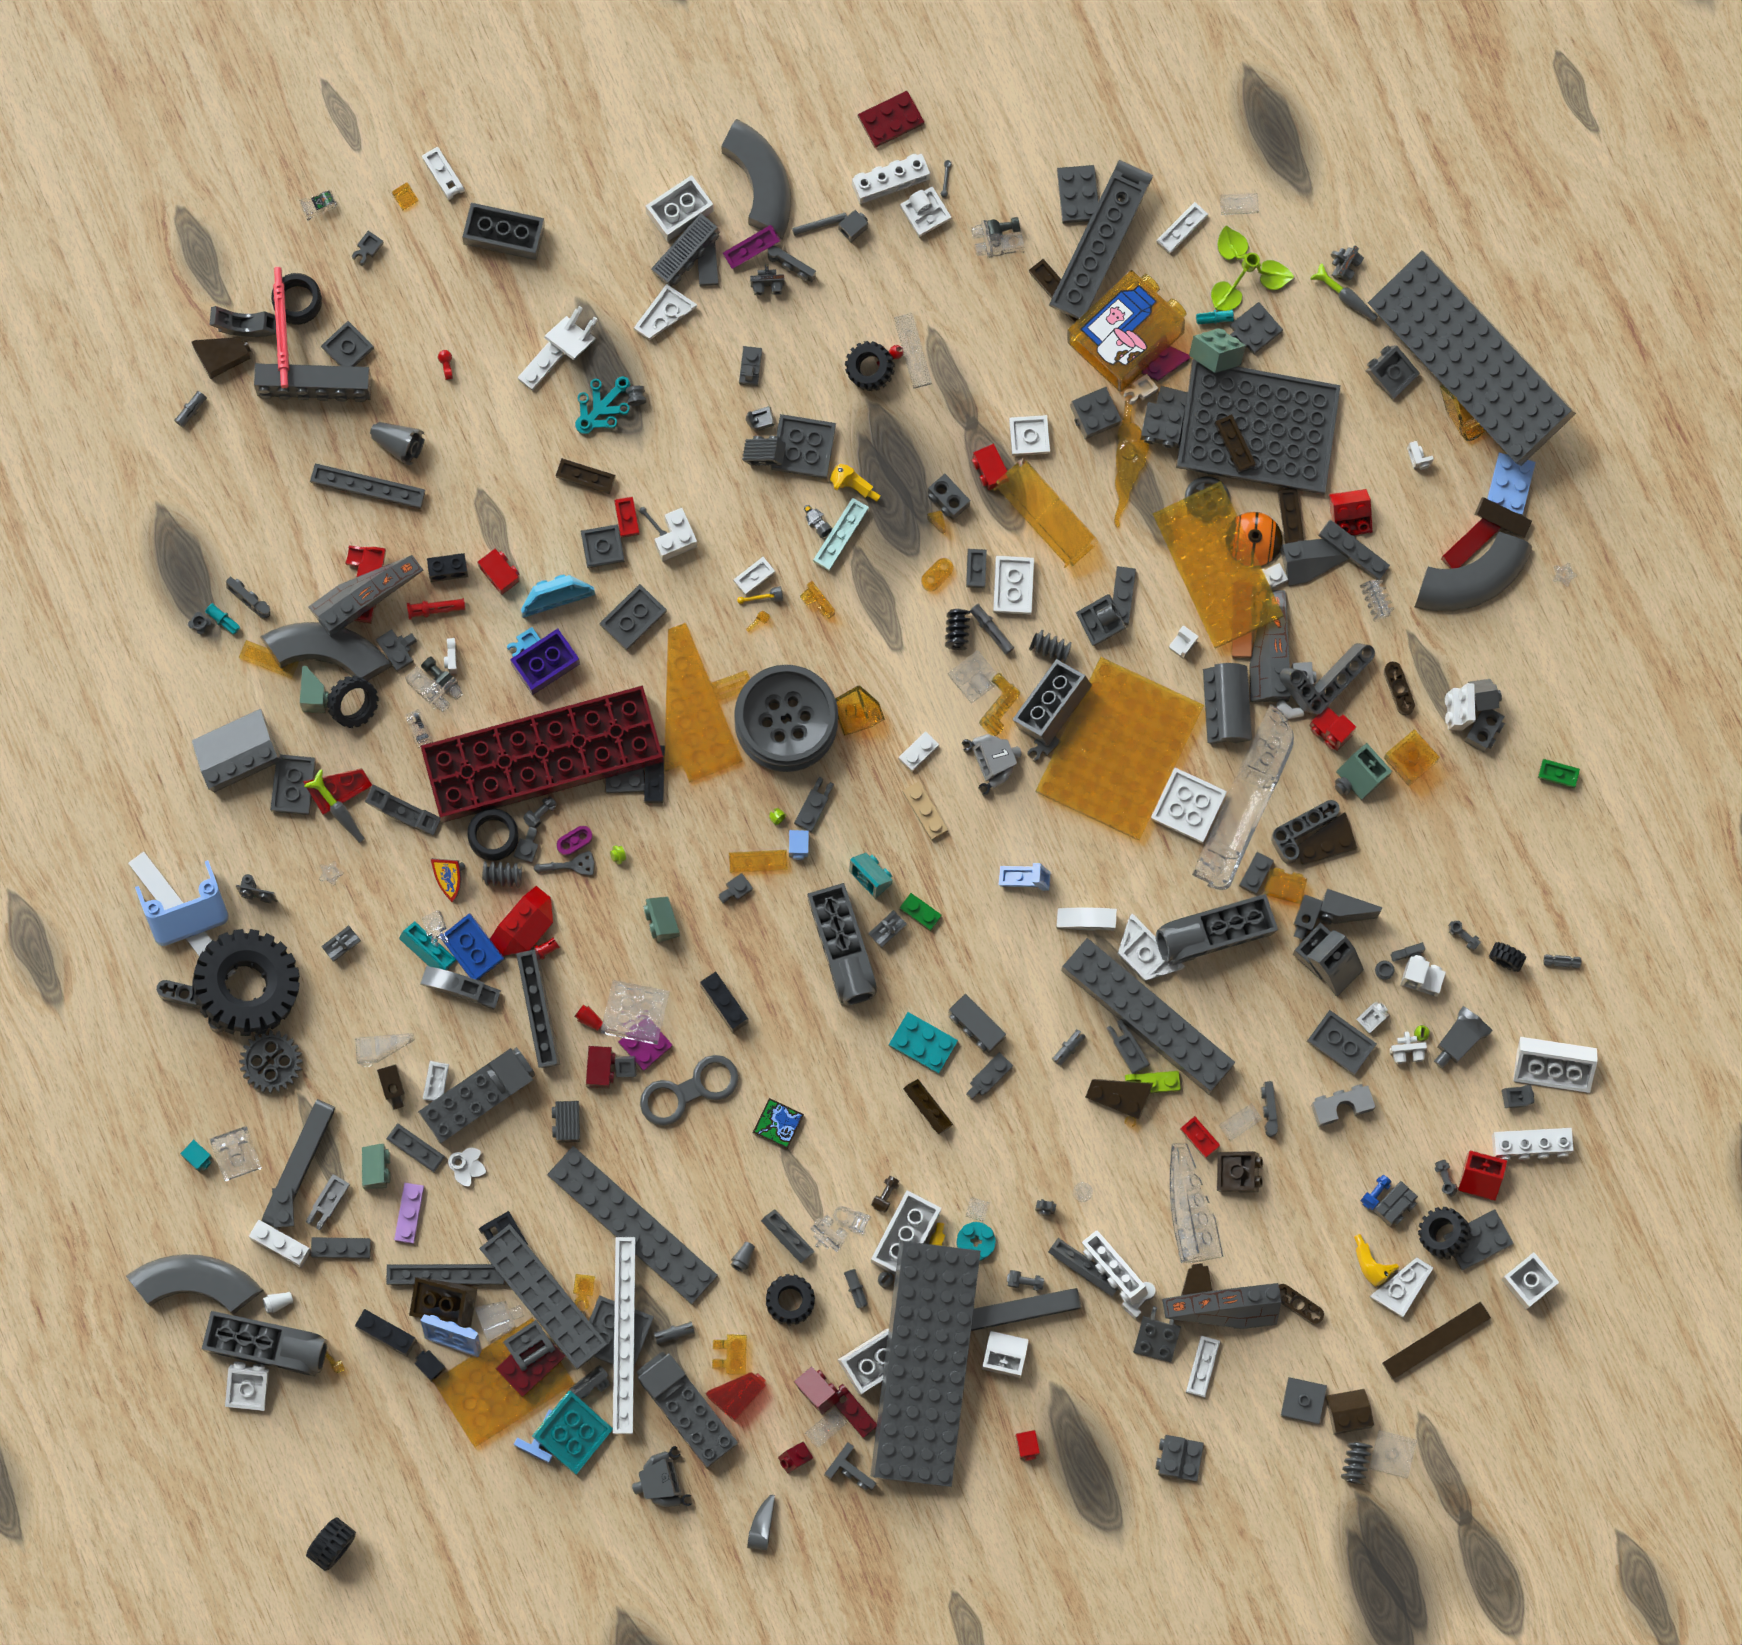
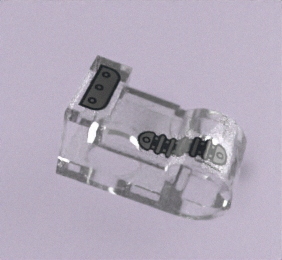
M419 709L404 714L416 747L420 748L421 745L432 743V737Z

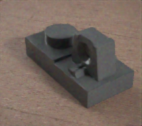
M743 346L739 384L758 386L762 348Z
M599 1365L569 1388V1390L580 1399L587 1397L595 1386L602 1392L610 1386L607 1379L609 1375Z

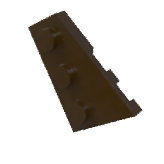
M1346 812L1298 845L1299 858L1302 865L1357 849Z
M1092 1079L1085 1098L1140 1119L1153 1083Z

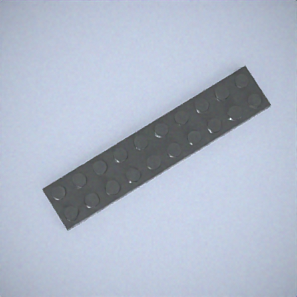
M574 1146L547 1174L549 1178L615 1237H635V1255L691 1305L718 1276Z

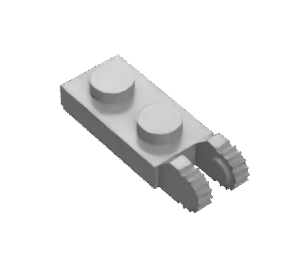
M333 1174L313 1205V1210L306 1222L308 1224L313 1222L319 1211L324 1215L317 1223L316 1228L321 1230L328 1217H331L350 1184Z

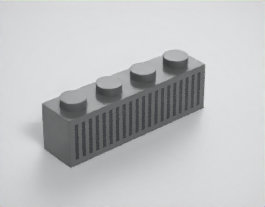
M700 214L651 268L654 275L671 287L678 284L683 273L689 271L693 267L694 261L705 254L709 244L714 243L718 239L720 233L718 227L703 214Z

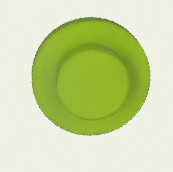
M613 846L612 851H610L612 861H616L618 865L622 864V861L626 860L625 851L622 846Z

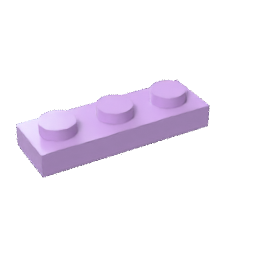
M404 1183L395 1241L414 1244L424 1191L423 1185Z

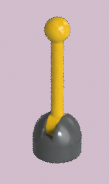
M781 586L774 587L770 590L769 594L747 598L738 597L737 602L743 604L746 601L770 598L774 602L783 601Z

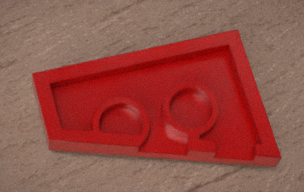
M362 768L323 777L324 786L336 801L342 803L372 786ZM314 779L303 781V783L305 785L309 782H313ZM307 788L322 815L329 812L330 805L319 790Z

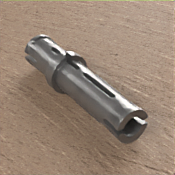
M979 603L970 609V613L980 623L979 626L986 630L1005 655L1015 648L992 621L993 618L986 614Z

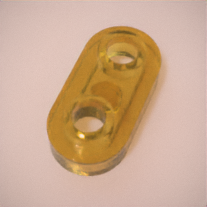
M947 558L937 560L923 574L921 579L922 587L927 591L938 589L952 574L953 563ZM945 564L948 568L943 570L940 566ZM928 578H933V579H934V582H933V583H929V582L927 581V579H928Z

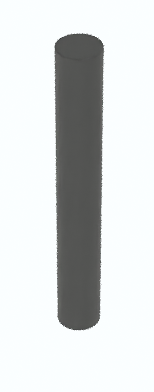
M844 212L792 228L793 234L797 235L840 222L847 217V214Z

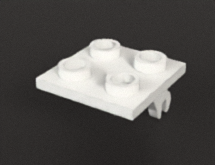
M581 306L575 309L570 318L566 316L544 337L573 360L596 339L590 333L598 320L597 318L593 317V320L589 321L585 330H582L575 324L583 310Z

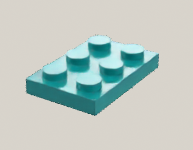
M907 1012L888 1046L939 1074L958 1040Z

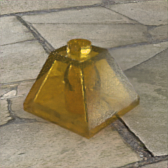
M860 685L835 698L838 707V720L844 736L871 728L885 720L879 702Z

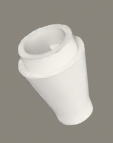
M290 1292L271 1294L263 1298V1303L267 1313H275L293 1303V1298Z

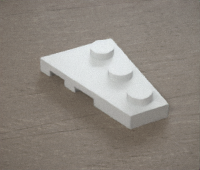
M666 284L636 324L634 330L646 339L651 340L697 308V304Z
M1415 1258L1374 1292L1370 1298L1403 1318L1433 1267L1419 1258Z

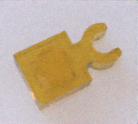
M575 1275L573 1294L579 1295L574 1302L577 1307L578 1303L583 1301L585 1302V1309L588 1310L589 1301L587 1296L593 1297L595 1276Z

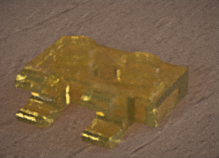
M727 1334V1340H713V1349H726V1360L713 1359L712 1369L726 1368V1374L745 1375L747 1335Z

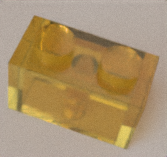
M1280 868L1270 869L1263 894L1301 904L1307 878H1304V875L1300 873H1285V870Z

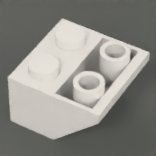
M990 1331L982 1370L1020 1378L1028 1339Z

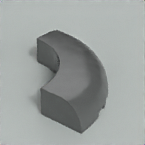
M736 119L721 149L722 154L728 156L743 168L750 181L754 198L748 217V224L760 230L772 225L778 237L783 239L791 209V191L786 170L781 159L768 141L755 129Z
M1498 532L1490 549L1471 564L1454 569H1438L1428 566L1414 607L1430 611H1456L1478 606L1496 597L1522 571L1532 551V545L1518 537Z
M303 622L282 626L260 636L280 669L296 662L315 659L316 661L336 664L351 676L355 675L369 681L392 667L386 656L375 645L356 632L346 628L330 637L320 622Z
M195 1254L172 1255L159 1258L138 1267L126 1275L149 1306L175 1294H197L212 1298L234 1315L264 1291L255 1280L236 1266L220 1259Z

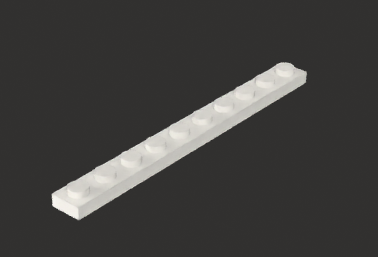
M616 1237L613 1434H633L635 1237Z

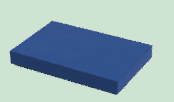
M471 913L440 936L441 940L470 978L481 979L505 959Z

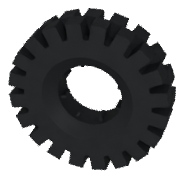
M243 929L234 930L231 935L228 932L219 935L217 941L212 940L206 946L205 951L201 952L194 970L192 990H194L193 997L196 1005L201 1006L200 1012L205 1018L209 1016L211 1018L210 1023L216 1028L223 1026L225 1027L224 1032L233 1035L235 1031H239L240 1036H250L251 1032H256L259 1035L266 1033L267 1028L274 1029L280 1025L282 1019L285 1020L290 1014L299 992L298 967L295 968L296 960L292 953L287 954V947L281 941L278 944L275 943L274 936L268 933L265 936L259 935V930L250 929L249 933H244ZM241 966L256 969L262 974L261 977L266 982V987L263 988V995L257 999L255 997L251 1001L235 998L230 994V989L226 987L225 980H228L229 976L227 974L234 968L238 969Z

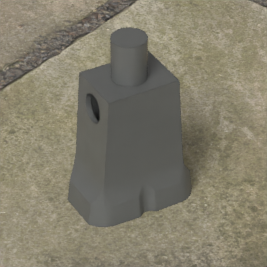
M1462 1006L1456 1022L1438 1045L1442 1052L1434 1062L1442 1069L1451 1059L1457 1063L1480 1039L1486 1038L1493 1030L1478 1015Z

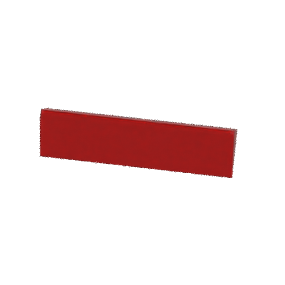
M1481 519L1442 556L1441 560L1450 569L1461 567L1501 527Z

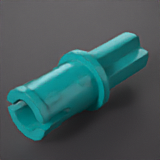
M1213 310V312L1197 313L1196 323L1198 325L1209 323L1217 325L1220 322H1234L1233 310L1217 312Z
M211 603L205 610L206 614L217 621V625H222L231 634L234 635L239 631L240 626L228 617V613L221 611L214 603Z

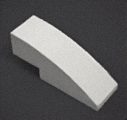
M1058 908L1057 928L1115 931L1117 909Z

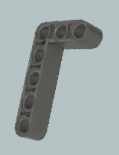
M1354 644L1314 686L1301 670L1284 668L1280 672V680L1303 711L1320 714L1373 660L1375 650L1371 645Z

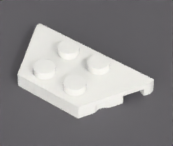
M1134 914L1129 917L1117 954L1144 981L1181 970L1185 967L1182 963L1169 966L1168 961L1166 962L1161 957L1155 936Z

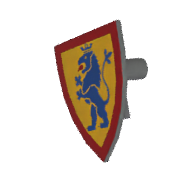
M432 858L431 863L436 881L446 897L451 902H454L461 888V870L465 869V864L463 862L459 863V860Z

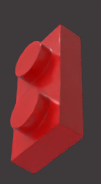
M633 497L614 500L621 538L639 535Z
M1196 1116L1180 1128L1204 1158H1207L1220 1147V1144Z

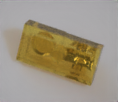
M809 582L807 589L800 595L801 600L806 606L816 601L820 614L822 616L826 615L830 619L835 615V609L814 582Z

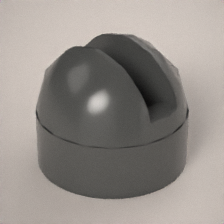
M889 1272L880 1273L878 1284L883 1288L890 1287L893 1283L892 1274ZM886 1275H889L890 1277L883 1284L881 1281L886 1277Z

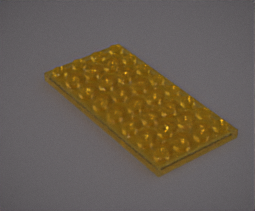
M1221 481L1152 513L1215 649L1284 617Z

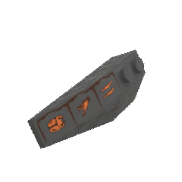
M413 555L339 584L308 606V608L330 637H332L424 570Z
M1267 590L1249 664L1250 702H1279L1281 700L1289 702L1291 694L1280 680V672L1284 668H1290L1285 590Z
M1278 1283L1223 1289L1162 1299L1166 1319L1199 1322L1200 1324L1233 1327L1234 1329L1277 1325L1281 1307Z

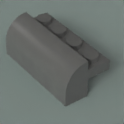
M1238 663L1214 664L1215 667L1203 669L1207 743L1216 744L1225 741L1240 743L1252 740L1247 666Z

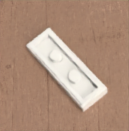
M1194 202L1157 239L1156 243L1168 254H1171L1208 217V213Z
M1201 1335L1186 1393L1205 1398L1220 1343L1219 1340Z

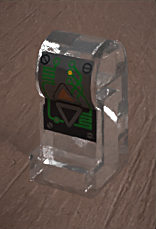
M332 190L324 191L308 199L303 198L299 200L307 221L338 206Z

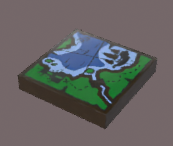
M769 1098L752 1134L788 1150L804 1114Z

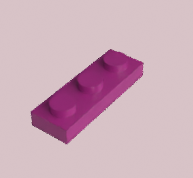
M769 225L723 252V255L731 269L781 240L773 226Z

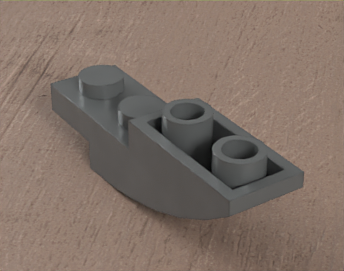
M426 966L420 985L453 997H461L493 1010L496 1007L501 990L485 985L484 982L430 966Z

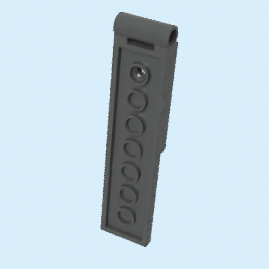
M1122 160L1118 161L1051 299L1050 307L1084 321L1151 183L1152 174ZM1123 198L1124 201L1120 202L1118 199Z

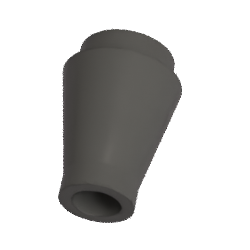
M744 1242L743 1246L731 1259V1266L740 1272H745L749 1268L755 1246L749 1242Z

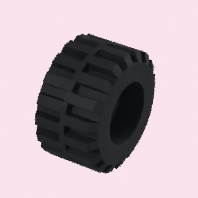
M864 341V344L858 343L856 348L852 347L850 349L852 352L847 354L848 360L845 361V366L847 367L845 371L849 379L860 389H866L867 391H872V389L877 391L880 390L879 387L882 386L884 388L887 386L885 383L892 380L891 375H894L895 372L893 370L895 363L889 351L874 341L871 343ZM870 356L877 357L880 361L878 371L871 376L862 375L860 371L862 361Z
M1437 1207L1434 1212L1432 1210L1428 1211L1429 1215L1427 1217L1423 1216L1424 1222L1419 1223L1421 1230H1418V1235L1421 1237L1419 1240L1423 1247L1439 1259L1444 1257L1446 1260H1450L1451 1256L1454 1258L1459 1257L1458 1253L1463 1254L1465 1252L1463 1250L1464 1247L1468 1248L1469 1246L1467 1241L1471 1240V1235L1469 1234L1471 1228L1468 1226L1467 1220L1457 1211L1448 1207H1443L1442 1210ZM1444 1225H1453L1451 1237L1444 1242H1437L1436 1235L1438 1230Z
M785 1274L783 1277H778L768 1287L766 1306L772 1318L779 1321L780 1324L784 1323L788 1326H791V1324L797 1325L807 1320V1317L811 1315L814 1309L815 1296L811 1284L806 1282L805 1278H800L795 1274L794 1276ZM787 1289L798 1291L802 1297L800 1307L793 1311L783 1309L779 1304L781 1292Z
M338 1517L332 1519L313 1540L307 1550L306 1557L324 1571L331 1569L353 1542L356 1531Z

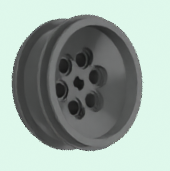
M777 665L758 672L744 685L735 705V731L742 749L753 761L767 769L779 772H794L808 768L825 756L835 740L838 727V707L834 694L820 676L804 667ZM796 700L798 705L791 707L788 705V702ZM771 703H777L779 705V708L777 710H772L769 708V705ZM807 714L810 716V719L802 721L800 716ZM786 717L791 719V722H787L786 724L782 723L781 721L785 720ZM765 720H770L773 724L771 727H764L762 723ZM797 731H800L803 733L804 736L800 739H797L793 736V734ZM780 734L785 739L782 742H777L774 737Z

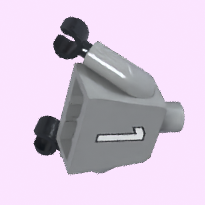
M990 734L974 738L973 741L968 739L962 741V745L970 744L969 748H965L963 751L966 753L974 751L985 781H989L988 784L982 783L979 785L978 789L982 786H987L988 788L982 795L989 794L990 788H996L1004 783L1012 774L1013 767L1017 764L1015 758H1019L1022 755L1021 749L1018 746L1011 748L1007 739H1000Z

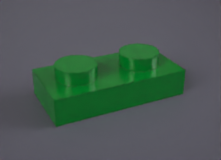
M1543 759L1538 778L1575 788L1580 769Z
M912 893L908 895L899 908L929 931L933 929L942 917L939 912Z

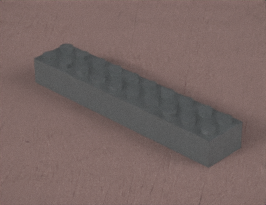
M1088 938L1062 966L1061 971L1119 1020H1122L1127 1027L1208 1095L1234 1066V1060Z

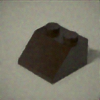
M1365 1389L1326 1396L1333 1435L1372 1428L1374 1426L1371 1406Z

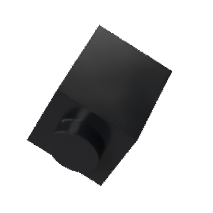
M430 1350L427 1352L422 1351L415 1358L417 1361L414 1364L431 1382L446 1370L445 1366Z

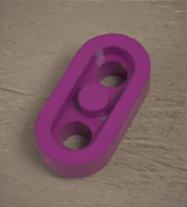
M578 826L558 839V852L561 855L569 856L585 847L592 841V831L587 826ZM585 834L586 838L582 840L579 836ZM569 844L570 848L564 849L563 845Z

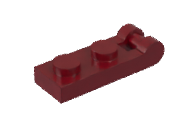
M842 1383L838 1387L839 1392L836 1394L839 1399L844 1395L847 1400L843 1404L838 1401L835 1406L858 1434L864 1438L877 1427V1423Z

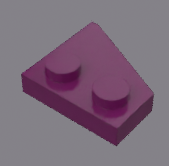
M1158 340L1141 374H1147L1151 379L1158 382L1185 361H1188L1190 356Z

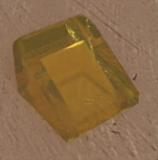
M408 182L392 191V196L402 211L418 202Z
M942 511L928 513V521L940 533L944 534L946 526Z

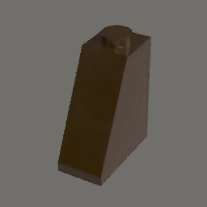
M240 337L194 340L191 342L210 379L251 359L249 355L251 349L246 341L243 342Z
M1203 1263L1191 1265L1192 1268H1189L1186 1274L1181 1296L1212 1291L1208 1266H1203Z

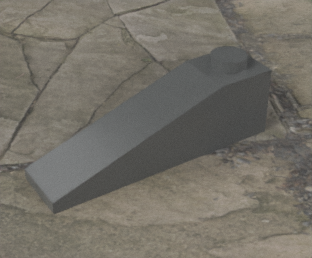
M1323 539L1283 544L1280 550L1288 578V586L1308 583L1320 574H1324L1329 569L1349 560Z

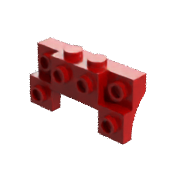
M349 545L345 564L358 567L357 577L383 567L386 556L385 548ZM376 605L354 621L372 624Z

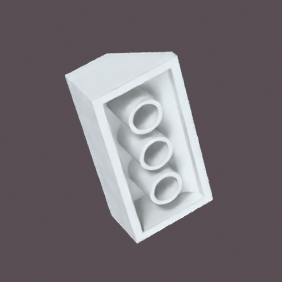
M1520 1037L1513 1081L1590 1093L1597 1065V1048Z

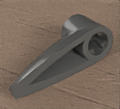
M769 1495L758 1509L749 1531L747 1548L767 1551L775 1495Z

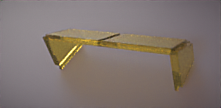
M1021 458L996 481L998 485L994 488V491L997 488L1062 559L1066 564L1064 568L1069 564L1071 566L1075 565L1098 543L1093 533L1024 458Z

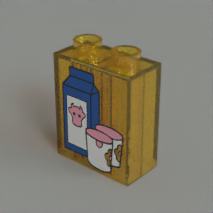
M1132 269L1067 330V343L1120 393L1146 370L1165 349L1169 348L1184 334V317L1187 315L1185 309L1178 301L1171 298L1166 302L1157 294L1160 287L1151 276L1145 273L1139 277Z

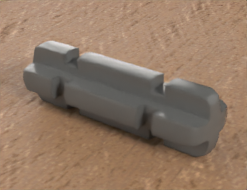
M1546 954L1543 958V964L1546 966L1554 964V966L1559 967L1572 966V968H1580L1582 962L1581 957L1571 958V956L1561 955L1553 957V955Z

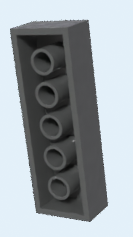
M255 363L254 387L257 396H260L262 399L279 397L280 399L288 400L290 397H296L299 400L317 398L320 401L336 399L341 402L347 401V399H355L356 402L371 400L372 377L369 367L289 364V387L281 388L278 364Z

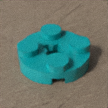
M971 1222L964 1225L959 1231L956 1240L957 1248L981 1251L980 1261L991 1255L996 1243L993 1230L981 1222ZM975 1236L979 1237V1240L982 1241V1244H978L977 1247H974V1244L970 1242Z

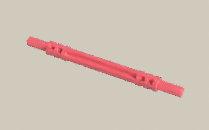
M275 267L273 293L278 371H280L281 388H288L289 354L287 346L285 286L282 283V268Z

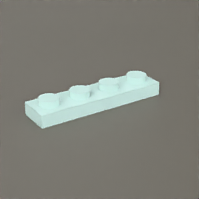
M852 498L813 559V562L830 571L869 507Z

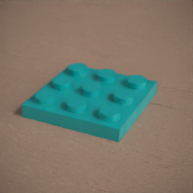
M568 1391L532 1437L573 1474H577L613 1428L572 1391Z

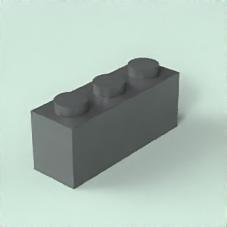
M966 993L949 1009L948 1013L950 1014L949 1018L956 1025L959 1023L964 1028L962 1031L969 1038L973 1037L977 1041L976 1045L983 1052L986 1050L990 1053L1006 1038V1033Z

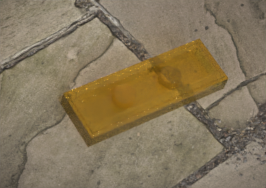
M248 640L245 641L239 655V659L290 679L293 678L299 661L280 668L268 648Z
M787 850L729 853L730 873L788 870Z

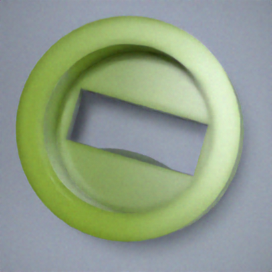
M774 808L775 812H770L769 818L774 825H778L785 819L786 814L781 809Z
M1420 1025L1415 1029L1414 1036H1417L1418 1041H1426L1430 1036V1030L1428 1027ZM1421 1028L1425 1029L1424 1037H1420Z

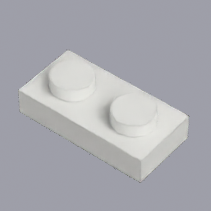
M762 557L736 577L734 583L746 596L772 576L775 570Z
M925 731L898 759L913 772L939 747V744Z

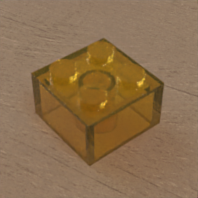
M1415 729L1384 756L1385 761L1408 786L1433 767L1440 758Z

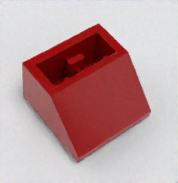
M1367 489L1329 494L1330 513L1333 522L1350 535L1373 532L1371 499Z
M1470 1150L1466 1155L1458 1191L1496 1201L1504 1177L1507 1160Z

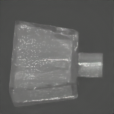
M506 1301L475 1307L488 1344H492L515 1330L516 1326L513 1320L524 1316L520 1305L509 1309Z

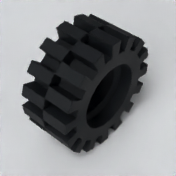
M1495 942L1489 954V959L1503 968L1519 972L1526 960V956L1520 950H1516L1515 947H1510V945H1505L1502 942Z

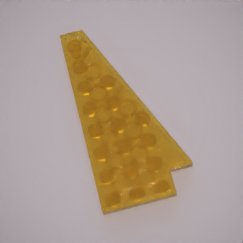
M683 623L668 629L664 770L666 772L682 766L690 783L741 763L742 758L687 624Z

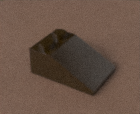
M415 1277L409 1316L422 1319L424 1314L427 1316L434 1315L442 1321L454 1322L462 1328L471 1327L478 1288Z

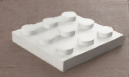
M1174 768L1150 820L1203 844L1227 791Z

